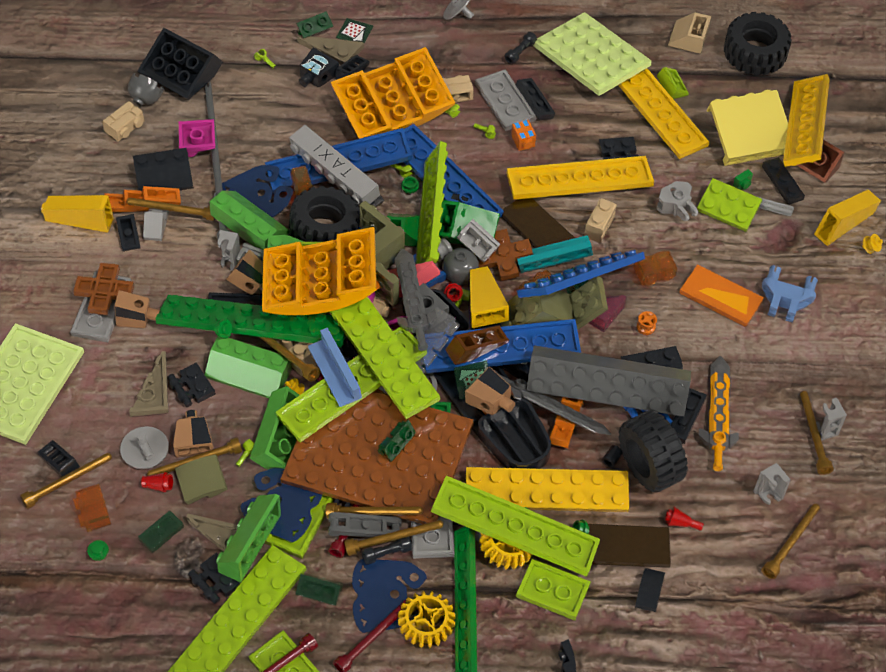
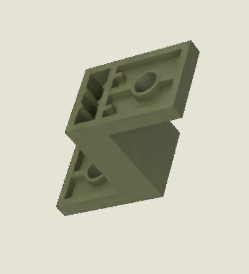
M364 201L360 204V228H375L376 280L379 281L381 286L375 292L394 307L399 303V279L395 274L390 273L386 269L395 263V257L400 249H405V232L400 226H396L386 215L381 214L374 205Z
M599 276L594 277L571 294L561 290L548 295L518 298L517 294L507 301L509 305V321L501 322V326L575 319L577 330H579L608 310L603 280Z

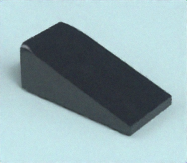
M134 214L116 217L122 252L141 249Z

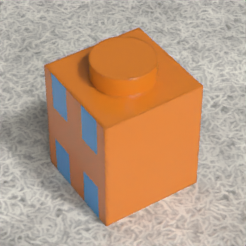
M529 120L512 124L511 136L518 150L535 147L536 133Z

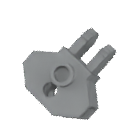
M675 181L662 188L657 206L658 211L662 214H673L675 217L678 215L683 221L690 219L686 211L692 216L698 215L697 208L691 202L692 186L688 182Z

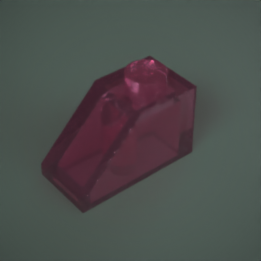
M625 295L606 297L608 310L590 321L589 324L605 332L625 308L627 297Z

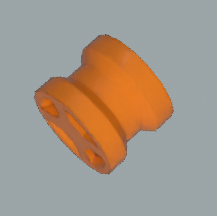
M650 311L640 313L637 322V330L640 334L651 335L654 333L657 324L656 315Z

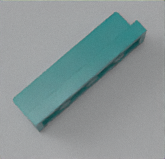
M586 235L532 249L533 255L517 258L521 273L592 256L593 251L589 237Z

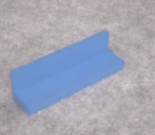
M328 328L320 330L322 340L309 345L308 348L339 407L361 399L360 386Z

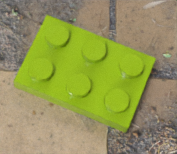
M712 178L697 210L747 232L762 203V199Z
M532 559L516 597L575 621L591 581Z

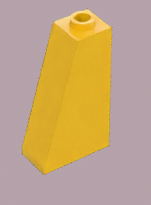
M866 190L829 207L814 235L826 246L830 245L873 215L881 200L870 190Z
M107 195L48 196L46 202L41 207V212L47 222L108 233L114 220L109 196Z
M488 266L471 269V327L476 328L509 321V305Z

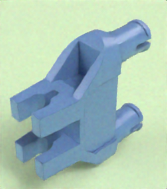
M775 265L769 267L767 277L762 281L764 294L771 304L768 315L775 317L778 306L789 309L786 321L793 323L796 311L807 307L815 300V287L818 279L814 277L813 281L810 282L812 276H807L804 288L778 281L781 268L777 266L776 272H774Z

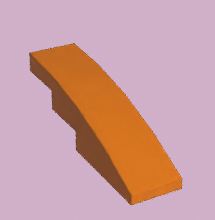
M143 186L142 191L124 190L123 194L104 193V195L109 196L112 212H137L150 209L127 204L128 198L181 204L179 188Z
M563 397L561 403L580 412L584 400ZM557 414L550 436L551 444L568 448L576 423Z

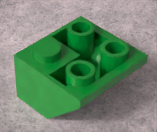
M388 213L387 217L391 222L404 230L405 246H417L420 215Z

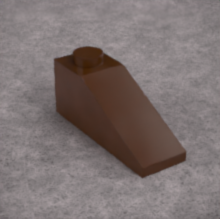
M500 326L455 335L445 350L453 363L457 365L470 362L508 343L509 339Z

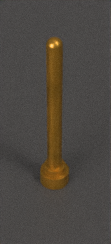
M137 198L127 199V204L201 215L206 220L214 221V217L210 215V206L203 209Z
M259 337L301 369L303 377L308 381H315L319 377L320 369L314 364H306L273 338Z
M802 391L800 396L818 456L816 468L818 474L827 475L833 472V464L829 458H826L809 395L806 391Z
M238 437L230 439V442H227L225 446L149 470L147 476L164 472L169 473L185 463L210 455L220 456L229 452L235 455L242 453Z
M106 453L35 492L26 491L20 495L27 509L35 506L39 498L110 461L112 455Z
M327 503L326 517L329 519V513L331 512L366 515H420L423 513V508L420 506L341 507L337 503Z
M815 503L811 506L775 558L764 564L761 571L766 577L776 579L780 573V564L819 511L820 506Z
M441 520L360 541L358 539L354 540V538L345 540L348 556L356 555L362 548L440 529L444 523Z

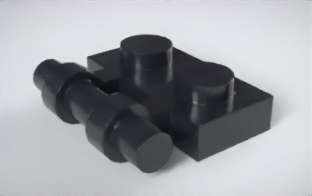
M634 137L599 139L598 144L603 160L639 156L636 154L637 149Z
M197 362L180 370L181 378H176L174 374H170L167 377L170 387L178 394L177 398L186 407L192 405L191 399L193 398L200 403L216 395L214 388ZM187 385L189 391H184L182 387Z
M217 552L200 564L202 573L198 574L195 569L188 573L192 583L196 587L199 586L204 592V597L207 600H211L213 604H217L220 601V597L217 594L222 592L227 597L241 584L218 572L216 560L219 555ZM210 579L215 585L210 587L206 581Z

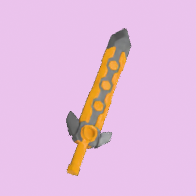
M719 356L711 364L709 432L701 428L699 429L700 439L706 446L709 445V448L714 450L713 469L715 471L723 470L722 451L727 450L728 447L730 449L739 440V433L730 434L729 436L730 366L723 357Z

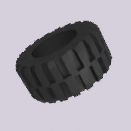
M764 12L742 14L741 17L735 18L727 29L724 43L725 57L738 71L742 70L748 75L751 73L754 76H759L760 74L764 76L770 72L774 73L787 60L792 41L791 33L786 24H782V20L776 19L774 15H766ZM747 41H758L766 44L767 46H755Z
M319 186L318 188H309L308 191L305 190L296 196L291 205L289 219L290 235L304 242H326L336 240L337 234L359 230L360 209L358 204L349 194H344L345 192L340 189L335 190L334 187L325 188L324 186ZM313 218H330L337 223L323 224L315 221Z
M646 411L625 421L621 425L618 438L623 457L626 459L627 466L633 472V476L638 479L645 489L651 492H660L685 478L688 471L685 450L681 445L680 438L676 435V431L670 426L669 421L664 419V416L655 411Z

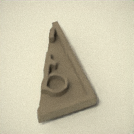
M302 35L297 38L298 43L309 49L314 47L338 61L340 65L358 55L364 49V43L358 41L311 36L303 38Z
M162 351L157 357L154 369L151 373L149 372L143 383V388L139 391L133 408L131 407L129 410L130 417L169 413L165 351Z
M187 514V522L224 552L227 548L229 537L235 535L237 531V525Z

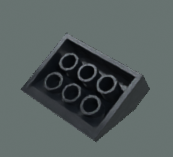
M163 28L137 71L189 100L215 77L223 61L215 54Z

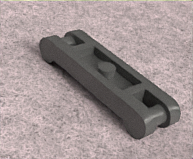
M331 512L329 513L331 526L328 527V534L330 536L375 537L399 531L402 521L399 517ZM339 522H344V526H339Z

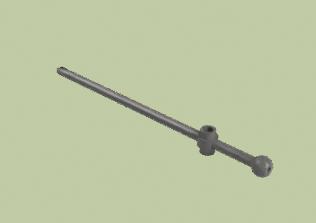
M209 81V87H207V84L205 85L208 120L214 119L215 149H211L216 191L213 196L214 198L223 191L212 85ZM219 221V231L223 230L230 232L229 230H227V227Z

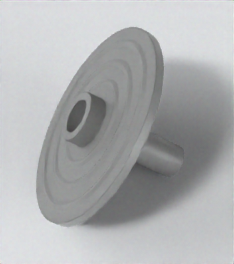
M452 0L445 9L443 17L448 20L462 12L471 19L474 14L466 7L470 0Z
M148 426L130 431L123 438L120 446V453L125 463L136 469H149L157 466L165 459L169 450V443L165 434L157 428Z

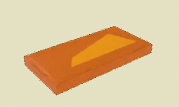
M698 264L679 292V294L744 327H747L764 297Z

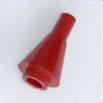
M675 506L672 509H668L665 516L667 526L692 527L701 531L704 523L692 519Z

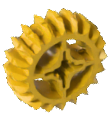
M481 533L479 539L481 544L480 551L485 552L484 558L490 557V564L496 562L497 568L504 565L505 570L509 566L514 570L517 566H524L533 555L499 540L495 544L492 537Z
M424 590L421 596L414 593L413 599L408 597L406 599L407 604L402 603V610L398 612V617L400 618L398 619V625L401 626V634L405 633V639L409 640L412 638L411 643L413 645L420 642L419 646L421 648L424 646V643H428L429 648L432 647L433 642L439 646L440 639L446 642L447 635H451L452 628L455 627V613L452 612L453 606L448 605L447 598L441 600V594L434 597L433 591L426 595ZM418 609V615L410 621L411 614ZM444 618L442 625L435 629V623L439 622V619Z

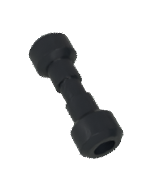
M527 32L523 36V41L513 50L510 49L505 54V60L509 64H515L519 60V55L522 51L535 44L537 36L533 32Z
M409 537L397 539L396 542L384 547L364 548L361 551L364 563L369 565L375 563L377 558L383 557L386 554L411 551L412 543Z

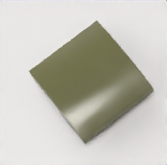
M217 455L202 457L175 468L184 500L188 505L205 496L212 498L228 490Z

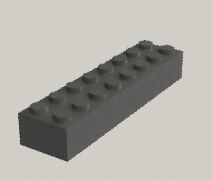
M534 345L527 391L684 416L691 382V371Z

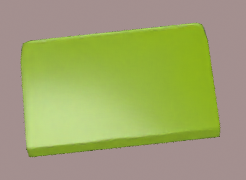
M663 67L657 74L660 84L673 99L689 95L676 69Z

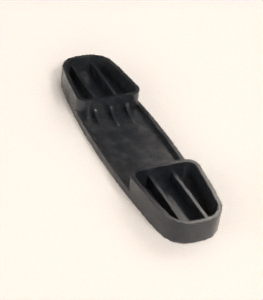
M431 289L449 306V318L432 330L428 327V330L424 331V335L472 330L471 321L442 291ZM403 304V316H406L405 307ZM412 333V335L417 339L416 333ZM501 366L490 367L498 374L508 378ZM459 370L433 373L436 381L459 414L473 419V432L506 468L541 469L547 464L550 458L551 440L528 400L522 398L520 401L511 395L510 399L515 402V407L511 412L500 408L494 415H485L482 410L465 402L466 387H464L463 381L460 382L458 380L460 376Z

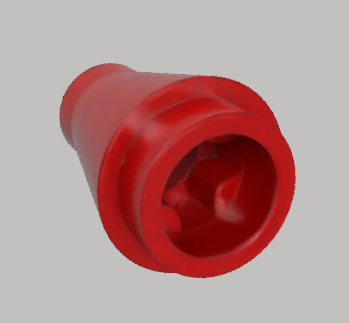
M450 282L444 287V294L452 302L461 299L463 290L460 285Z
M167 472L142 476L141 486L142 488L167 492V490H172L173 476Z

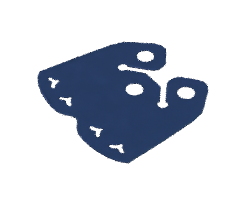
M260 165L222 183L223 191L227 190L225 187L230 188L228 191H236L272 218L288 206L293 195L291 187L279 186L275 191L274 202L270 203L273 191L269 184L256 181L258 178L269 182L275 181L279 174L277 166ZM268 170L273 171V175L271 177L266 176V172ZM261 189L265 190L263 196L258 195V191ZM282 191L287 192V196L284 198L279 196Z
M272 468L256 474L254 481L257 488L264 491L277 485L278 482L281 483L284 469ZM265 476H268L270 478V482L268 484H263L261 482V479ZM282 483L280 487L278 486L270 490L267 494H277L282 498L280 503L281 516L270 534L294 542L308 529L312 520L310 510L319 504L322 495ZM315 495V497L313 498V501L310 502L311 500H310L309 497H312V496ZM251 498L241 504V511L245 517L248 506L252 501L255 502L256 498ZM303 517H305V519L303 520V524H302L301 521H300V519H302ZM299 530V531H298L297 533H295V535L293 536V532H292V531Z
M360 559L354 568L352 577L353 589L358 594L357 599L353 603V616L358 629L362 633L371 632L407 599V588L400 580H397V576H401L402 580L409 587L417 589L427 579L425 572L406 561L376 560L375 563L367 565L363 559ZM362 565H363L366 570H363L362 572H360V570L362 569ZM412 573L418 574L419 579L417 581L410 580L409 577ZM359 579L364 582L362 587H360ZM392 590H397L399 592V596L397 598H392L390 596V592ZM360 604H362V606L365 608V609H363L361 612H360V609H361ZM412 613L409 620H413L418 614ZM398 617L386 630L400 628L401 626L398 625V619L400 618ZM361 619L367 621L365 626H363L364 623L361 621Z

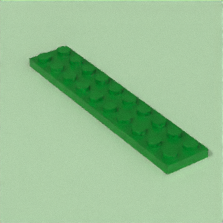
M169 294L155 318L156 324L215 331V324L218 321L227 319L232 324L233 334L305 343H315L322 340L320 330L328 328L338 347H342L346 338V334L331 314L279 315L263 312L262 306Z

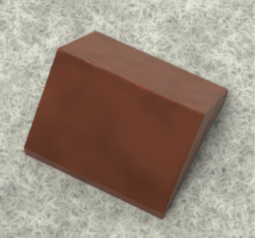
M823 139L821 160L802 163L797 166L826 183L840 168L845 152Z

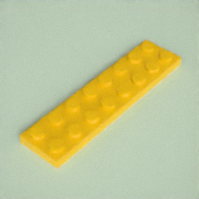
M647 68L618 85L678 159L709 146L707 138Z
M828 74L794 81L783 158L785 167L821 160L830 81Z
M646 156L507 168L506 171L513 200L654 186V179Z
M466 467V484L521 507H527L529 510L629 512L628 471Z

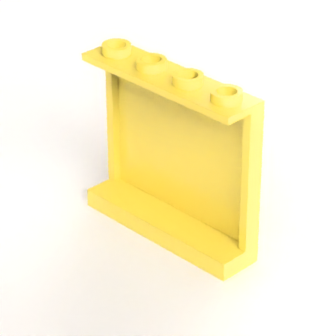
M764 90L761 93H748L740 97L731 96L728 99H715L710 102L707 112H712L725 153L723 158L724 166L784 155L788 122L777 90Z

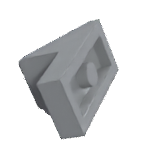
M150 208L149 212H145L144 240L162 241L169 211Z

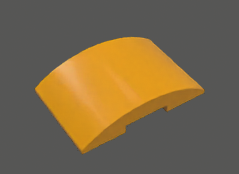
M426 47L394 58V62L366 73L362 70L331 82V86L358 139L401 128L405 129L412 124L418 127L455 105V101Z
M374 227L337 234L336 240L302 246L301 242H295L264 249L263 312L279 315L325 313L355 304L376 291Z

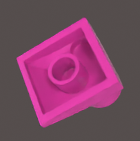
M214 119L178 122L179 149L187 147L188 157L195 156L199 151L215 149Z

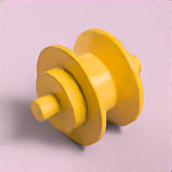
M872 234L871 237H864L862 247L867 253L872 254L874 251L879 252L882 249L883 241L877 234Z
M297 378L285 382V386H288L299 395L304 393L305 385L303 383L299 384Z

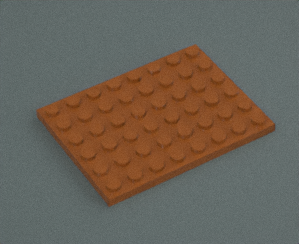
M372 392L302 442L297 440L282 474L281 483L362 507L420 506L423 508V513L420 515L393 516L420 524L439 520L440 516L431 512L445 477L454 478L473 426V419L431 407L405 419L390 396ZM409 420L416 434L395 459L390 462L386 454L383 456L377 451L379 449L378 446L386 437L392 438L390 433L397 426L398 422Z

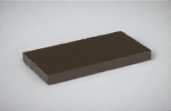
M532 198L517 199L502 209L504 213L501 217L524 239H529L530 244L534 248L575 238Z
M588 524L589 535L600 539L592 564L670 568L669 527Z

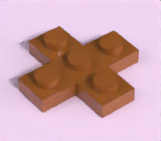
M507 229L496 231L494 239L500 243V246L484 263L477 257L479 268L498 266L501 281L520 277L516 264L517 258L533 255L529 239L511 243Z
M100 263L96 278L77 276L73 293L74 296L91 297L88 305L89 313L108 315L111 301L117 299L119 290L133 294V281L117 280L120 271L118 264Z

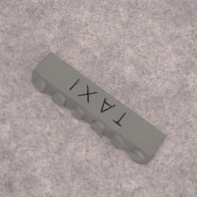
M306 125L289 137L290 148L295 154L301 155L307 164L310 163L314 166L319 174L326 176L327 180L331 184L338 186L340 190L345 192L344 194H349L357 204L360 205L364 201L371 204L380 196L377 183Z

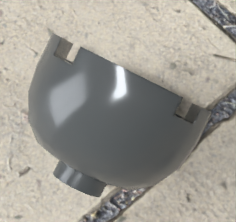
M136 73L132 74L128 82V92L133 98V102L139 106L154 104L159 100L164 89L162 86L159 89L156 81L141 74L137 77Z
M457 248L450 251L445 256L442 265V271L447 274L446 280L448 279L460 286L470 284V270L479 268L477 257L465 248Z

